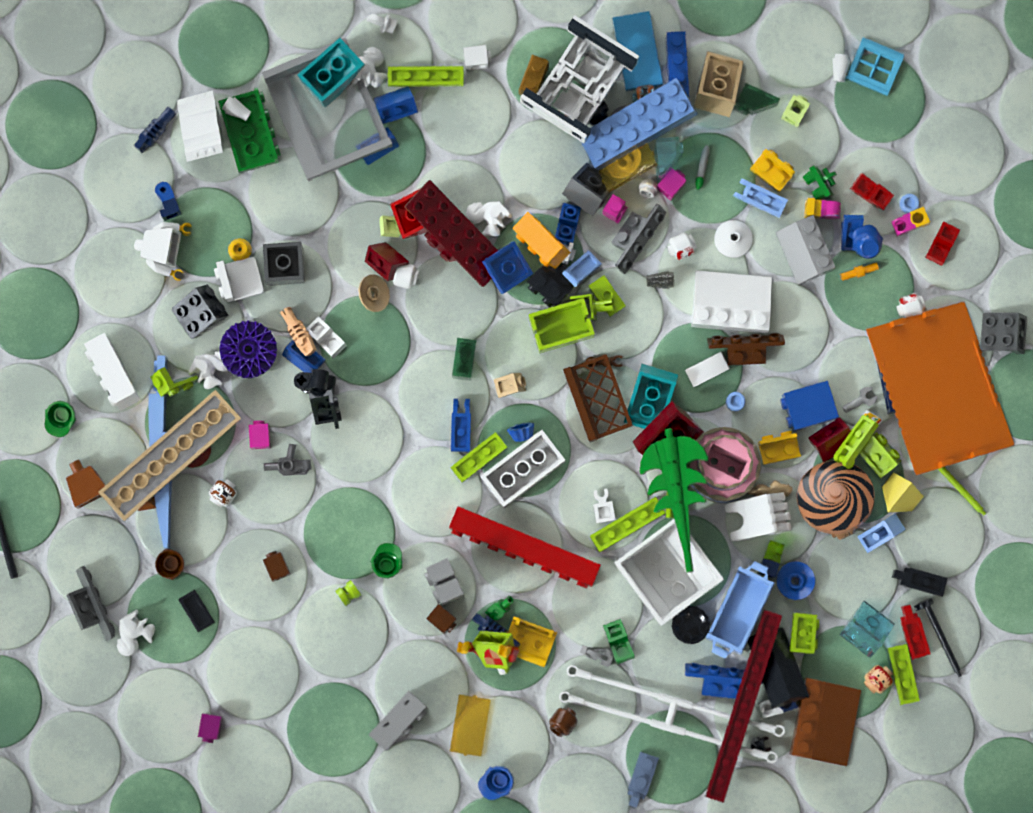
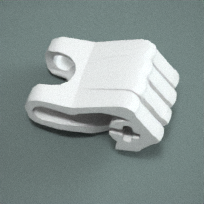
M784 492L760 495L726 504L724 506L725 512L730 514L739 513L744 519L741 529L730 533V540L737 542L766 534L775 535L791 531L790 522H786L790 520L789 512H784L788 510L787 502H782L785 500Z

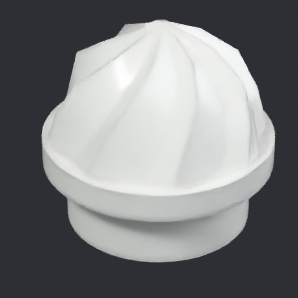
M644 179L639 185V194L645 198H653L658 190L657 184L652 179Z

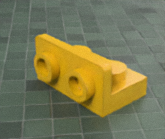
M765 149L750 170L780 193L795 173L794 168L785 161L783 163L778 159L779 156L773 150L768 151Z
M792 431L780 433V437L773 438V435L762 437V440L758 442L762 464L766 465L801 457L797 433L792 434Z

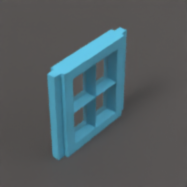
M863 37L845 79L888 96L905 54ZM865 50L878 55L874 64L861 59ZM881 56L894 61L891 71L878 66ZM859 62L873 67L869 77L856 72ZM876 69L889 74L886 83L873 79Z

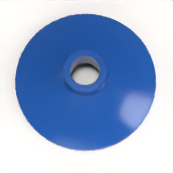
M798 561L789 562L777 574V587L786 598L801 600L809 596L813 591L815 576L808 565ZM792 578L798 579L797 585L792 584Z

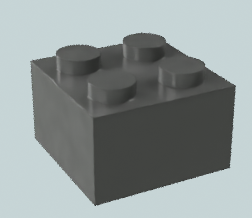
M301 242L263 244L265 283L267 286L305 283L303 245Z

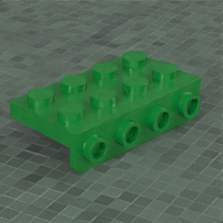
M254 88V91L232 97H235L248 110L252 111L246 121L225 113L226 111L222 110L228 98L219 100L218 103L239 174L278 163V156H281L279 146H274L273 139L276 136L273 127L269 128L268 121L271 120L268 109L264 110L262 103L266 102L263 91L259 92L258 88Z

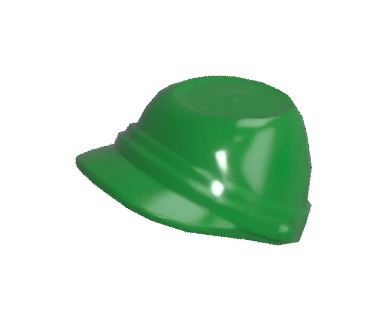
M61 400L55 401L45 409V429L50 435L55 437L67 435L76 421L75 411L69 403Z
M383 543L377 547L370 562L374 573L378 577L389 579L397 575L402 569V552L397 545Z

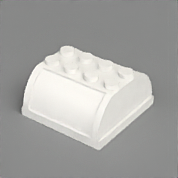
M674 519L614 563L660 626L724 580L691 534V555L694 572L686 573L684 554Z

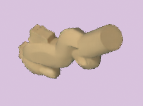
M775 480L770 484V487L758 484L752 488L748 495L756 497L765 495V493L784 492L785 496L788 497L793 491V487Z

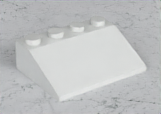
M696 270L691 327L767 334L770 326L772 277Z

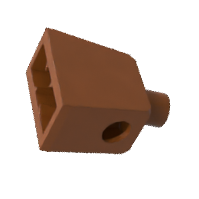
M80 460L70 463L69 466L73 474L68 476L66 480L75 508L79 509L101 498L102 496L98 492L106 484L92 466L83 468Z

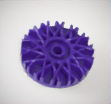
M247 320V322L242 321L230 326L225 331V334H223L220 341V358L226 369L235 376L248 379L256 378L265 374L274 364L277 355V342L272 332L267 327H264L262 323L250 322V320ZM247 346L252 348L250 353L245 351Z

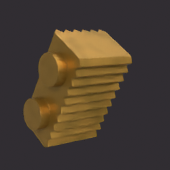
M535 55L531 56L519 87V95H522L526 88L537 94L549 68L548 60Z

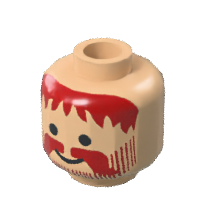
M875 665L865 674L864 678L866 681L864 684L873 694L876 692L882 694L893 684V679L891 678L893 673L887 666L882 668L879 665Z

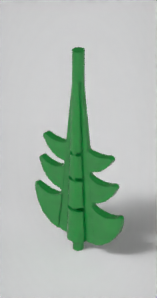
M669 428L665 429L666 438L653 443L644 452L640 461V474L644 475L654 469L662 471V474L652 480L647 494L651 496L658 491H667L668 495L658 501L654 512L658 513L665 509H672L684 554L686 573L694 572L691 555L689 505L706 503L707 500L697 492L688 491V487L696 483L707 484L708 481L699 471L690 469L687 465L696 460L708 461L709 458L705 448L698 441L685 436L673 437V430Z

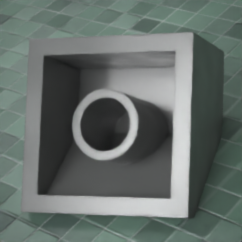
M586 162L571 178L562 195L593 216L617 184Z

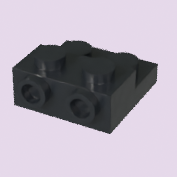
M562 262L556 269L550 265L548 267L542 265L527 281L529 284L527 288L535 295L539 293L543 297L542 301L549 308L551 306H558L575 287L562 274L568 268Z

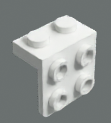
M254 257L227 264L224 261L216 262L215 276L217 280L220 279L222 284L219 287L221 298L225 297L227 303L264 292L257 262Z

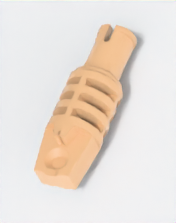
M291 307L283 309L284 311H281L280 314L287 323V331L290 333L296 346L305 356L312 355L317 349L303 322L296 318Z

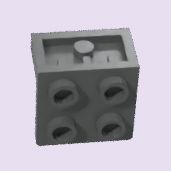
M983 313L980 350L1011 351L1015 354H1025L1027 316L1021 313Z

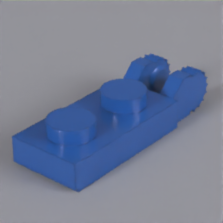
M454 399L451 421V452H470V399H466L464 402L465 413H458L459 401Z

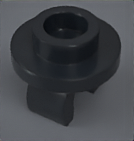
M755 737L751 740V749L755 748L765 752L771 750V747L765 748L764 741L768 740V737Z

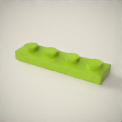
M464 66L388 67V87L464 86Z
M656 497L652 498L590 535L589 537L598 552H602L664 515V510L658 513L654 512L658 499Z

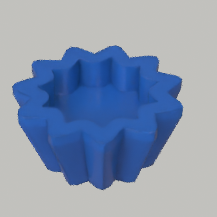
M534 423L517 424L509 427L507 431L515 442L529 440L533 437Z

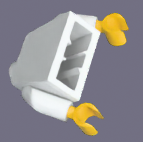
M162 222L153 227L152 230L145 231L143 240L137 239L135 241V250L141 251V257L146 259V264L155 272L165 276L171 275L174 280L181 281V279L175 277V273L181 272L184 274V272L180 269L174 271L172 268L176 266L181 233L184 236L191 235V232L184 231L185 227L191 228V224L184 223L180 226L179 223Z

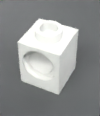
M486 45L463 48L466 71L488 68V62H492L491 52L486 50Z

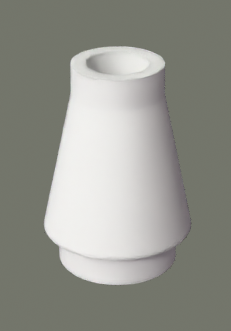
M835 54V58H833V81L845 82V77L851 63L849 55Z
M230 96L222 107L226 114L243 119L244 121L248 119L252 112L235 97L232 98Z

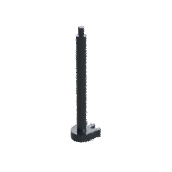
M932 598L914 606L916 611L925 609L954 673L956 672L958 677H961V669L931 608V605L934 603Z

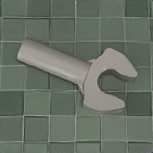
M862 388L859 391L860 396L842 406L844 412L847 413L861 404H867L869 407L873 405L878 396L871 399L866 398V393L870 392L873 388Z

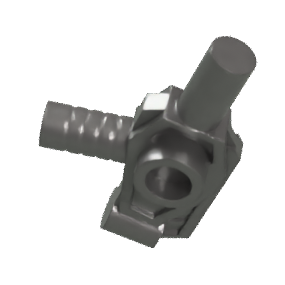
M289 443L286 457L279 458L278 463H264V471L278 470L283 476L307 475L308 471L311 470V460L294 459L296 445Z

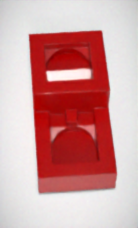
M863 173L859 174L850 188L854 193L882 211L885 210L894 196L881 184H876Z
M943 221L925 258L942 266L960 229Z

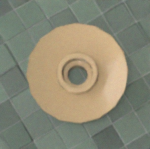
M367 275L362 279L358 291L363 306L372 312H380L385 309L390 298L387 283L378 275Z

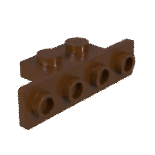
M770 333L769 335L751 334L750 336L732 335L731 337L716 335L712 336V338H707V344L709 349L727 348L728 366L766 364V346L785 345V339L779 333Z

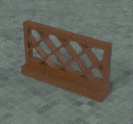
M607 354L563 369L590 443L633 426ZM605 360L607 365L604 374L594 370L596 363ZM583 367L590 370L587 379L579 378L576 370ZM592 372L602 376L598 386L588 382ZM605 377L613 381L614 385L611 391L601 388ZM587 384L597 388L593 398L584 394ZM599 390L609 394L605 404L595 400ZM611 395L620 400L617 410L607 405ZM593 402L603 406L599 416L591 413L590 408ZM605 408L615 411L611 422L601 418ZM617 414L624 415L628 424L622 426L614 424ZM600 420L610 424L608 430L599 434L597 429Z

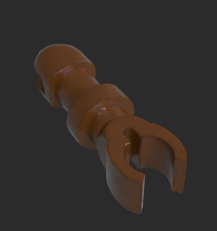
M615 355L613 357L608 358L611 365L615 367L623 366L622 363L617 364L616 362H613L616 358L622 359V355ZM588 357L586 361L592 360L595 357ZM605 360L599 361L595 365L607 367Z

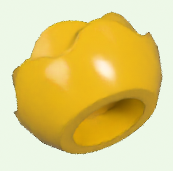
M238 238L230 243L228 253L232 260L240 261L249 258L252 254V247L247 240Z

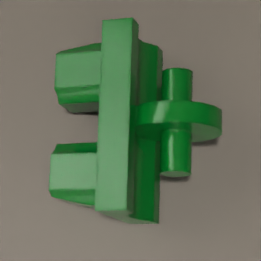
M811 166L809 168L810 171L803 176V179L807 185L817 181L820 186L812 191L814 198L820 200L825 197L830 198L834 196L827 181L831 187L834 186L836 183L833 178L837 175L836 172L829 173L828 169L825 168L822 170L825 175L823 177L818 166Z

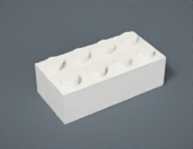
M541 430L482 474L480 478L501 506L506 508L565 463V459L544 431Z

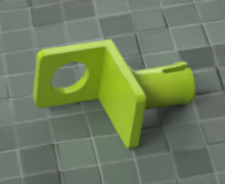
M592 294L570 297L572 301L582 298L589 299L591 320L597 321V312L614 311V306L609 305L614 304L612 298L596 301Z

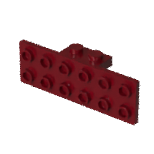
M428 180L405 205V209L427 230L424 234L427 238V243L431 247L436 248L445 261H457L481 287H485L492 278L482 261L498 250L431 180Z

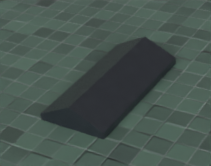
M783 627L778 628L762 679L772 709L809 698L794 654L790 652V644ZM756 634L751 636L747 642L750 651Z

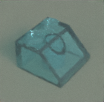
M679 137L656 138L654 154L657 184L660 183L672 168L674 169L679 159L682 158L684 152L683 142H679Z
M863 601L839 635L871 658L883 645L895 623L866 601Z

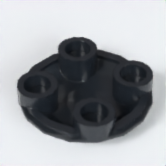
M687 606L673 617L671 627L673 634L679 641L685 644H696L706 638L710 630V622L702 609L697 606Z

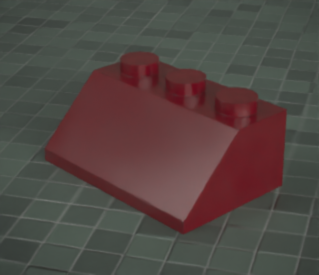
M671 401L632 442L637 451L643 455L650 445L666 438L665 429L672 428L673 437L685 436L694 440L701 436L704 431L681 407Z

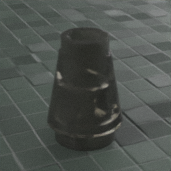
M669 270L647 275V287L670 289L675 286L674 272H669Z

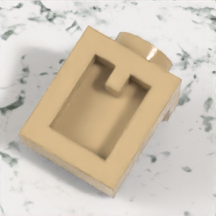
M512 373L493 379L498 398L526 391V381L521 373Z

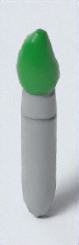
M708 145L703 148L698 174L695 179L697 190L701 189L704 184V175L710 152Z

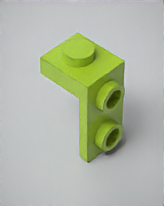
M165 367L159 369L150 377L161 397L165 395L171 397L180 392V389L186 391L194 386L193 383L198 379L197 375L174 384Z

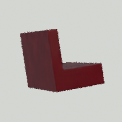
M387 242L368 245L364 262L387 281L394 279L397 267L409 264V261Z
M839 417L808 437V439L818 451L821 460L826 462L834 457V454L851 430Z

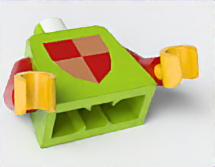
M480 631L473 642H458L457 652L461 654L474 652L481 659L485 667L497 668L499 674L504 675L510 671V666L516 661L519 648L514 645L512 633Z

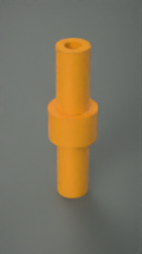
M877 262L866 266L860 265L854 267V270L841 273L840 277L842 281L854 277L860 278L865 276L866 273L879 270Z

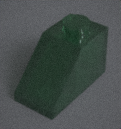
M745 83L735 108L741 114L754 115L776 107L780 98Z

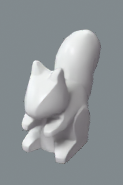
M370 47L366 48V51L363 52L364 56L359 57L365 66L351 82L356 84L358 80L363 79L365 87H368V84H372L373 87L378 88L388 74L376 72L375 67L383 63L384 57L380 49Z
M500 201L488 202L484 205L480 202H474L466 210V216L471 223L479 224L484 220L487 222L488 226L482 232L484 236H499L501 232L498 226L505 228L502 220L505 217H512L511 213Z
M216 351L214 355H196L188 374H198V383L204 379V388L212 389L217 385H222V382L213 376L215 371L224 372L228 370L221 361L220 352Z
M137 609L119 620L121 638L117 640L118 644L116 646L119 653L124 656L134 655L138 651L137 637L143 635L149 643L153 641L155 625L148 624L145 626L148 619L145 618L140 621L137 618Z

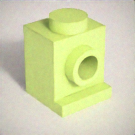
M793 95L781 119L798 127L810 103L803 96ZM797 108L799 113L794 112L792 109Z

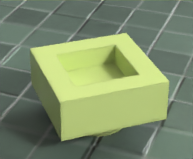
M381 216L379 218L381 236L399 237L401 235L394 216Z

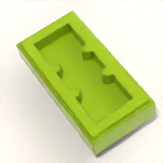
M605 275L588 286L598 301L613 299L614 304L609 305L614 306V311H606L609 317H612L626 307Z

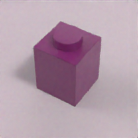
M202 713L198 737H202V741L208 743L219 740L223 717Z

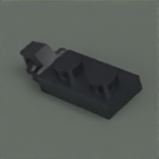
M904 568V572L895 569L892 573V578L901 580L900 585L940 597L944 595L948 579L946 577L914 568Z

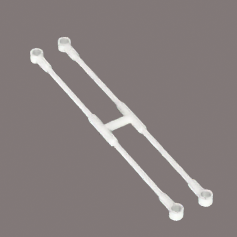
M570 665L567 668V674L570 677L577 676L588 680L593 679L658 698L660 701L670 703L666 721L661 722L588 702L583 698L570 695L567 691L561 692L559 695V699L563 703L569 702L580 706L585 705L650 724L652 727L682 736L687 735L718 745L722 744V740L673 725L678 706L727 719L730 718L731 714L696 705L691 701L671 695L655 693L593 675L591 672L578 669L575 665ZM572 667L576 669L574 675L569 673V669ZM563 694H568L569 699L567 701L562 700L561 696ZM752 720L748 724L758 727L760 730L773 733L777 737H781L785 733V729L781 725L774 726ZM780 727L783 730L782 734H776L775 729ZM741 746L740 751L764 759L768 763H775L778 757L775 752H765ZM769 754L775 755L774 761L768 760Z

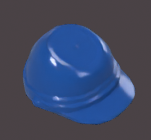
M873 225L861 226L853 232L852 249L863 258H874L882 249L883 238Z
M503 766L489 767L479 779V791L488 800L504 797L510 794L514 784V777L508 768Z

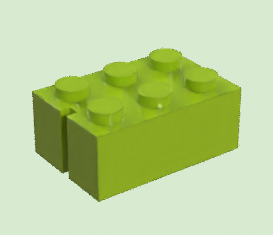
M584 298L528 315L532 332L535 334L534 338L539 354L594 338L595 333L591 320L588 318L589 313Z

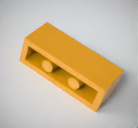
M529 212L512 228L517 233V239L523 244L526 242L529 245L527 249L534 255L538 254L540 256L539 261L546 267L550 265L556 269L571 253Z

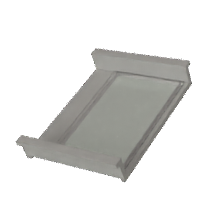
M343 38L342 40H343V41L347 44V46L349 47V44H348V42H347V39H346V38ZM333 43L262 72L308 182L383 149L392 147L390 137L386 133L363 79L358 80L356 84L351 82L340 96L325 108L298 78L297 74Z

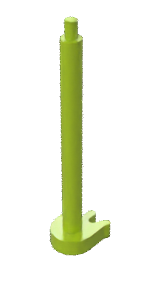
M945 467L938 469L978 513L980 512L983 516L986 514L983 507Z

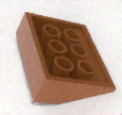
M804 678L809 698L799 701L789 755L847 767L861 690Z

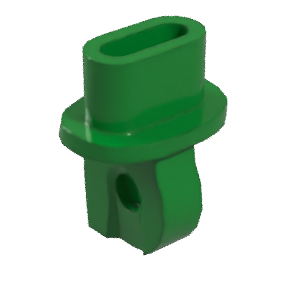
M509 595L505 599L494 602L486 610L485 614L494 620L501 619L505 613L510 611V605L514 602V599Z

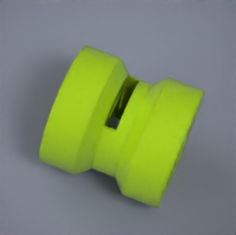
M351 580L343 588L335 590L345 606L349 605L354 598L357 599L362 596Z

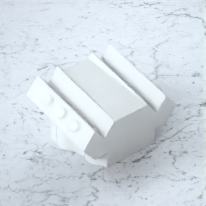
M209 91L177 100L187 162L223 153L222 144L224 142L214 92Z

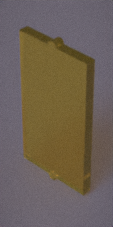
M648 143L599 170L602 177L601 182L605 184L609 193L657 166L658 164L654 157L655 153L651 151Z
M459 694L450 752L462 753L464 756H467V754L482 755L490 699L478 698L476 695L472 697Z

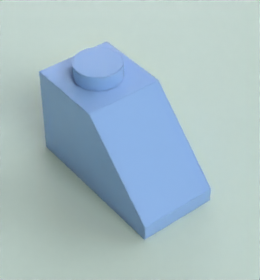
M895 513L857 537L868 553L906 529Z

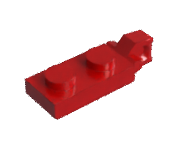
M910 605L902 606L901 609L904 617H900V624L911 660L931 655L920 617H918L917 613L913 614Z

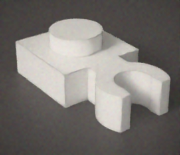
M604 489L605 495L603 497H599L597 490H594V498L598 501V504H593L596 524L616 520L613 502L606 501L608 497L607 489Z

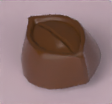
M165 549L157 556L155 568L160 576L173 581L183 571L184 560L177 551Z

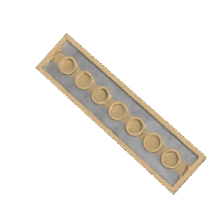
M214 390L98 493L125 522L239 422L241 417Z

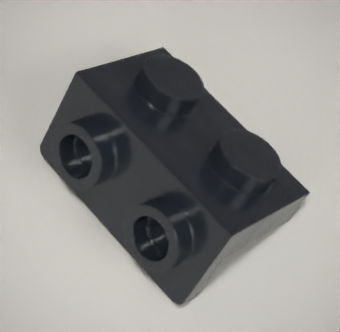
M332 389L309 393L315 424L334 422L335 429H339V421H342L341 412L336 410V408H339L338 398L333 397Z

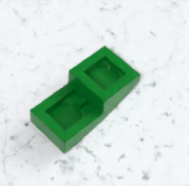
M619 619L603 625L616 664L634 659L635 655L622 620Z

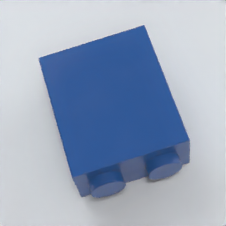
M828 381L786 392L782 395V399H780L782 409L786 410L788 415L786 417L787 426L792 428L793 432L839 418Z

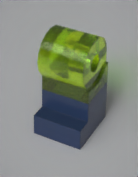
M769 540L761 564L769 567L767 570L768 577L774 579L778 572L785 544Z

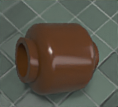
M568 707L566 709L558 708L549 719L550 730L559 737L569 736L578 724V720L575 717L576 713Z

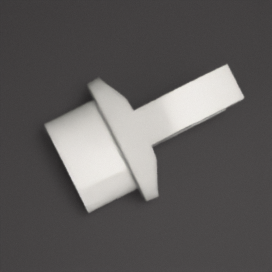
M372 14L368 15L366 20L381 26V33L386 31L393 34L397 20L391 18L390 14L385 18Z

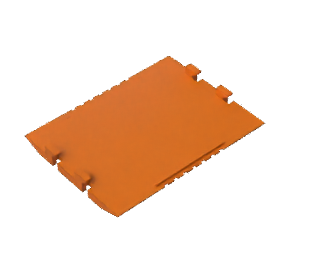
M964 301L939 309L925 311L922 315L900 318L866 329L880 372L883 373L882 378L886 382L885 387L889 391V398L892 400V407L896 411L895 416L899 420L898 424L902 429L901 433L916 475L1014 445L1000 402L997 400V393H995L994 385L991 383V376L988 374L987 366H985V359L982 357V351L978 346L979 342Z

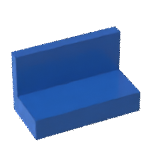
M409 87L373 98L382 124L418 113Z

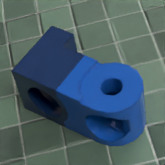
M167 182L158 183L155 187V193L162 201L164 209L160 210L162 219L167 221L182 215L170 184Z

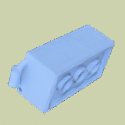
M756 561L747 569L738 567L734 580L716 614L709 633L706 635V639L713 642L712 653L725 659L732 652L742 655L774 587V582L767 580V570L769 567ZM753 568L764 573V578L751 572L750 569ZM715 644H718V645H720V646H722V647H725V648L729 649L730 651L728 652V651H726V650H724V649H722V648L716 646Z

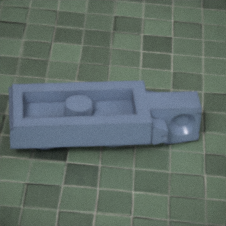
M640 752L628 787V794L632 795L629 802L630 806L637 808L639 799H645L659 758Z

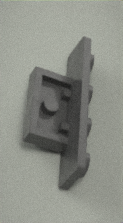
M656 204L647 218L632 212L611 243L624 251L615 264L621 273L626 274L632 267L637 256L643 251L645 244L653 236L658 225L664 220L666 211L661 205Z
M85 565L81 566L76 572L83 588L68 593L66 595L81 631L99 624L105 640H111L115 636L114 626L111 622L109 623L107 610L100 602L98 589L93 586L90 571L86 569Z

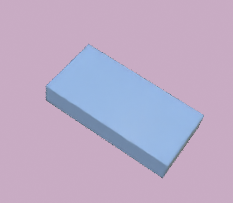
M588 250L564 270L562 274L576 287L598 269L602 263Z

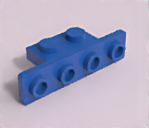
M698 663L685 664V676L703 678L702 695L736 699L745 670L736 667L724 668L717 665L706 666Z

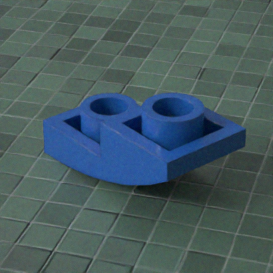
M566 203L562 205L555 237L564 245L569 246L570 242L573 243L581 211L579 206Z

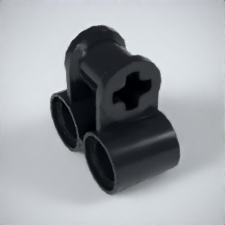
M313 369L312 372H300L294 377V385L304 393L309 394L332 389L334 397L336 377L329 375L328 371Z

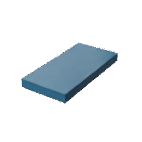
M650 11L612 17L616 42L639 56L638 63L632 72L626 68L622 71L625 91L636 90L638 86L649 88V85L654 87L663 85Z

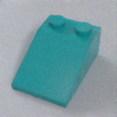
M338 38L297 76L302 84L326 108L340 96L365 64L341 38Z
M641 364L627 409L633 426L645 429L670 403L678 374Z

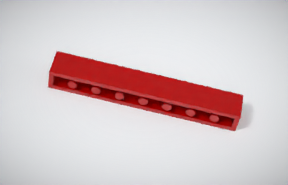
M457 506L449 526L453 535L461 538L463 535L470 537L469 541L475 544L485 543L488 545L487 548L492 551L498 552V550L506 552L505 556L516 559V557L524 559L522 563L532 567L534 564L541 566L540 570L549 574L552 571L558 573L559 578L568 582L570 579L577 581L576 585L585 589L588 586H593L601 564Z

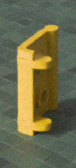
M514 616L508 633H512L513 638L520 643L518 658L545 667L557 632Z

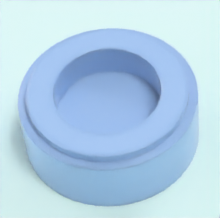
M913 194L904 195L899 203L900 209L904 213L918 209L919 199Z
M732 392L726 398V406L731 411H740L745 405V397L739 392Z

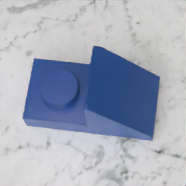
M844 215L843 222H841V250L853 251L852 235L857 228L863 226V215Z

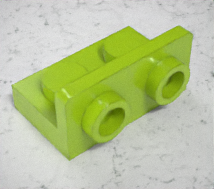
M876 432L871 436L859 454L881 479L901 462L899 453L895 449H891L887 444V439L882 434L879 435Z
M793 613L790 652L815 653L818 647L816 631L819 629L817 615Z

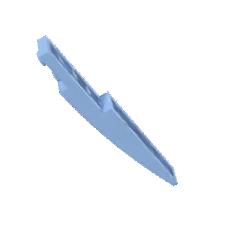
M158 355L157 361H154V372L163 367L167 370L168 358L166 356ZM158 391L156 394H149V446L153 445L166 433L167 395L161 397ZM172 480L154 495L163 547L165 549H170Z

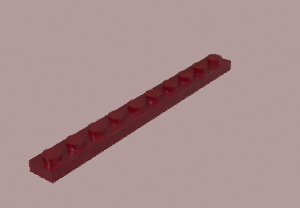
M763 610L705 795L707 798L722 803L725 801L783 615Z

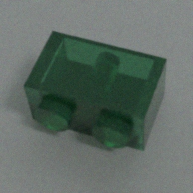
M457 338L452 371L453 379L472 380L476 340Z

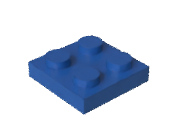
M515 241L510 242L482 261L501 294L506 293L533 274Z

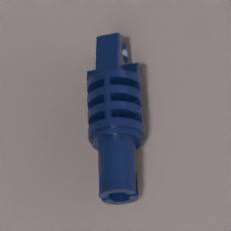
M167 106L157 119H153L145 130L141 132L138 136L139 139L134 144L135 148L143 153L148 147H152L155 141L166 131L167 124L174 118L176 113Z
M476 613L472 618L479 625L477 629L479 631L508 633L507 629L489 616L483 618ZM513 638L514 645L519 648L520 643Z

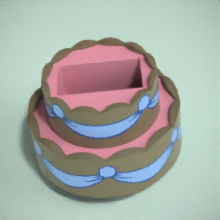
M730 427L708 430L696 439L705 448L709 460H696L687 465L688 468L699 471L708 481L707 484H692L691 487L694 491L701 494L706 500L715 503H731L746 496L756 484L761 471L760 453L753 440L745 433ZM712 458L717 459L716 465L711 464L710 460ZM728 467H733L735 472L729 473Z

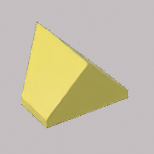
M894 472L881 487L888 513L912 512L924 497L912 482Z

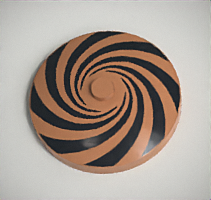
M835 460L820 463L811 468L798 485L797 504L801 516L811 527L824 533L844 534L857 529L866 522L874 507L873 484L868 475L856 465L848 469L841 462L838 463Z

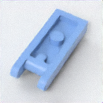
M740 180V183L746 186L742 195L735 192L733 195L735 198L780 218L788 201L787 199L747 180Z

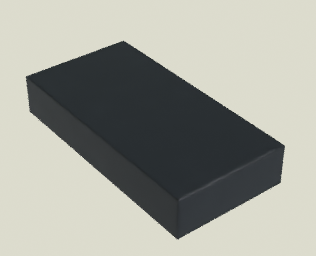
M195 589L178 599L198 633L215 623Z

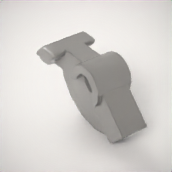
M582 645L580 653L596 661L597 659L602 660L601 665L611 666L614 659L612 653L605 651L603 655L599 650Z

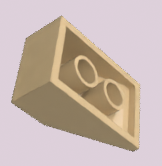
M707 51L696 92L694 108L730 117L735 104L744 61Z

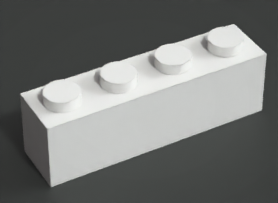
M103 333L84 344L87 349L85 354L90 362H94L95 366L92 368L97 377L101 376L102 381H100V384L104 391H109L110 396H108L111 405L113 407L117 406L122 411L140 401L141 399L106 334Z

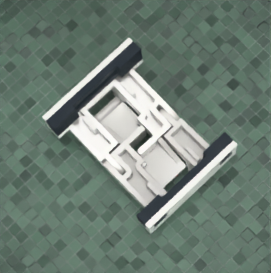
M574 15L568 24V32L573 34L574 38L561 56L559 63L556 64L537 94L528 88L525 89L520 97V103L585 144L591 135V128L587 124L608 95L624 68L632 72L638 63L639 56ZM593 46L609 56V60L607 61L592 52L591 47ZM574 80V81L578 82L579 84H581L582 86H584L585 89L580 88L579 86H577L576 84H574L572 81Z

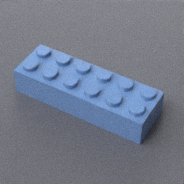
M675 78L592 126L591 135L585 144L582 143L594 168L601 171L695 117L698 113L681 82Z

